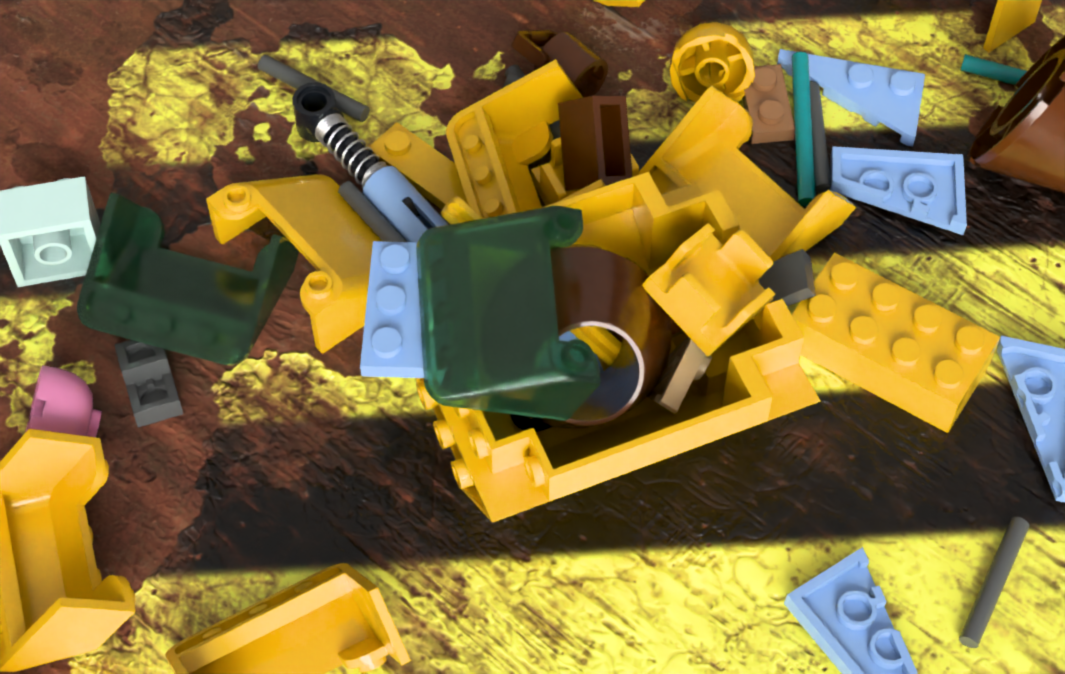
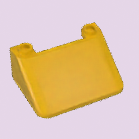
M710 86L642 167L639 175L649 172L661 194L693 183H697L703 195L720 189L740 224L739 230L743 229L773 262L801 249L806 252L840 227L856 209V206L843 195L827 190L817 195L806 208L802 207L739 150L743 143L747 142L751 137L753 126L751 115L736 100L717 88Z
M314 174L232 183L206 198L215 238L220 244H225L267 217L317 270L305 278L300 289L302 306L310 314L315 347L322 354L364 326L373 241L382 240L338 193L340 186L331 177Z

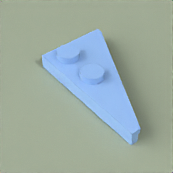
M780 49L777 64H781L786 73L792 77L791 57L796 52ZM808 54L810 81L818 83L823 88V96L850 112L858 113L866 122L875 127L881 122L901 134V143L913 147L925 74Z
M1001 335L997 346V353L1055 500L1065 503V349Z

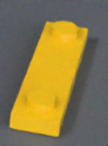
M398 122L369 146L373 150L372 154L379 155V162L383 161L388 166L396 167L423 197L441 210L455 196L460 197L467 203L455 163Z

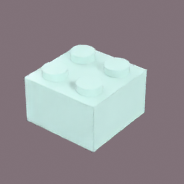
M85 176L72 179L63 178L54 182L30 186H16L0 191V245L17 287L107 272L103 231Z

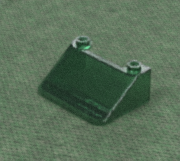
M111 192L77 302V314L81 322L85 326L100 332L222 365L232 366L244 361L254 347L294 271L299 251L283 236L273 234L270 244L266 245L258 253L253 271L251 272L160 248L165 231L161 217L153 210L139 206L124 196Z
M549 206L433 227L422 234L416 245L423 373L425 388L435 401L449 407L565 421L600 386L599 365L590 346L578 339L570 340L569 342L561 341L558 335L550 249L568 247L577 241L583 232L582 210L562 206Z

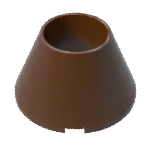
M1064 35L1015 84L1018 90L1003 108L998 105L986 120L968 151L967 159L973 165L1065 193Z
M586 244L553 247L541 251L518 264L495 289V295L488 306L486 315L483 317L481 328V349L484 364L493 385L500 395L513 408L526 417L539 423L560 428H587L601 425L623 416L641 403L653 390L664 372L672 340L670 316L642 286L649 277L647 272L628 257L624 258L616 253L603 250L600 246ZM584 326H598L610 329L623 337L620 352L614 362L595 377L580 381L562 380L550 375L540 367L542 358L549 346L559 336L572 329Z

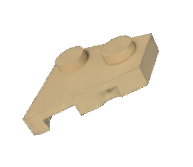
M688 336L669 354L663 374L647 397L671 412L676 413L693 379L698 381L703 376L711 362L712 356L707 357Z

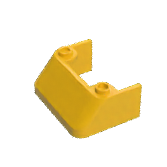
M556 59L459 111L451 118L447 125L446 136L467 203L490 225L542 207L528 165L542 158L551 148L553 135L549 125L559 120L558 103L583 98ZM600 179L559 201L606 185Z
M347 563L327 567L189 636L172 646L165 653L174 674H325L342 664L348 669L358 668L359 672L363 673L374 670L384 664L388 654L401 666L411 661L379 588Z

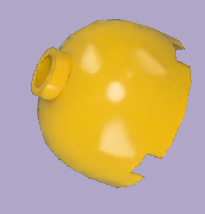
M718 22L701 23L687 30L676 42L670 60L672 86L679 97L686 102L687 98L697 102L710 86L717 88L737 102L746 95L744 89H747L751 82L753 83L755 77L754 56L750 44L741 32L730 25Z

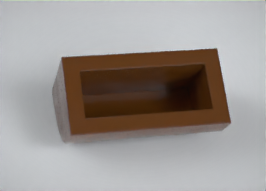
M592 95L558 103L565 191L580 190L600 179L607 186L633 177L626 96Z

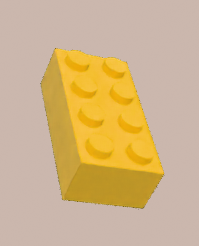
M834 252L814 281L816 296L800 301L792 313L793 318L805 337L801 356L948 433L990 366L1000 336Z

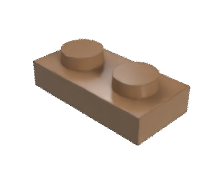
M781 64L755 66L753 83L751 82L750 86L744 89L746 95L742 98L744 108L750 113L753 122L750 137L751 144L793 141L795 125Z

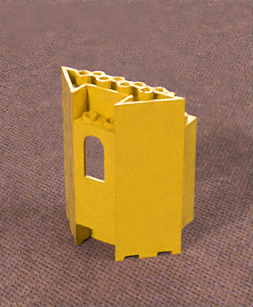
M649 172L491 224L527 258L541 251L563 245H594L624 258L628 257L643 268L649 276L663 266L682 243L707 223L715 229L712 234L723 245L740 228L738 220L720 189L703 195L697 183H693L661 194ZM462 234L438 242L470 244L471 258L462 379L415 378L416 388L424 409L433 408L437 417V421L433 422V426L441 448L446 449L450 447L455 460L451 461V468L458 487L492 523L821 402L799 364L805 337L784 300L780 299L766 304L761 312L711 354L712 359L708 368L698 381L693 379L676 413L646 397L623 416L601 425L587 428H560L553 426L538 432L533 427L524 431L518 428L511 420L510 410L512 406L500 395L493 385L486 370L481 349L483 317L486 315L488 306L495 295V289L507 274ZM685 332L672 337L670 353L688 337ZM598 357L603 371H605L609 366Z

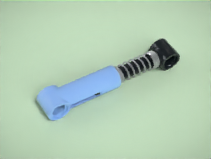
M315 82L302 85L295 91L292 100L299 135L306 141L320 142L323 146L327 147L329 153L333 154L335 159L341 162L342 167L348 170L349 175L355 177V181L362 185L364 196L407 242L438 243L460 235L456 233L396 167L388 166L383 161L379 162V155L372 154L373 150L371 147H365V140H358L359 134L352 132L351 125L348 124L342 112L336 107L335 94L326 84Z

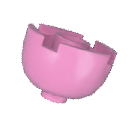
M42 365L31 404L32 408L26 431L28 429L96 437L102 411L93 409V393L87 383L72 372Z

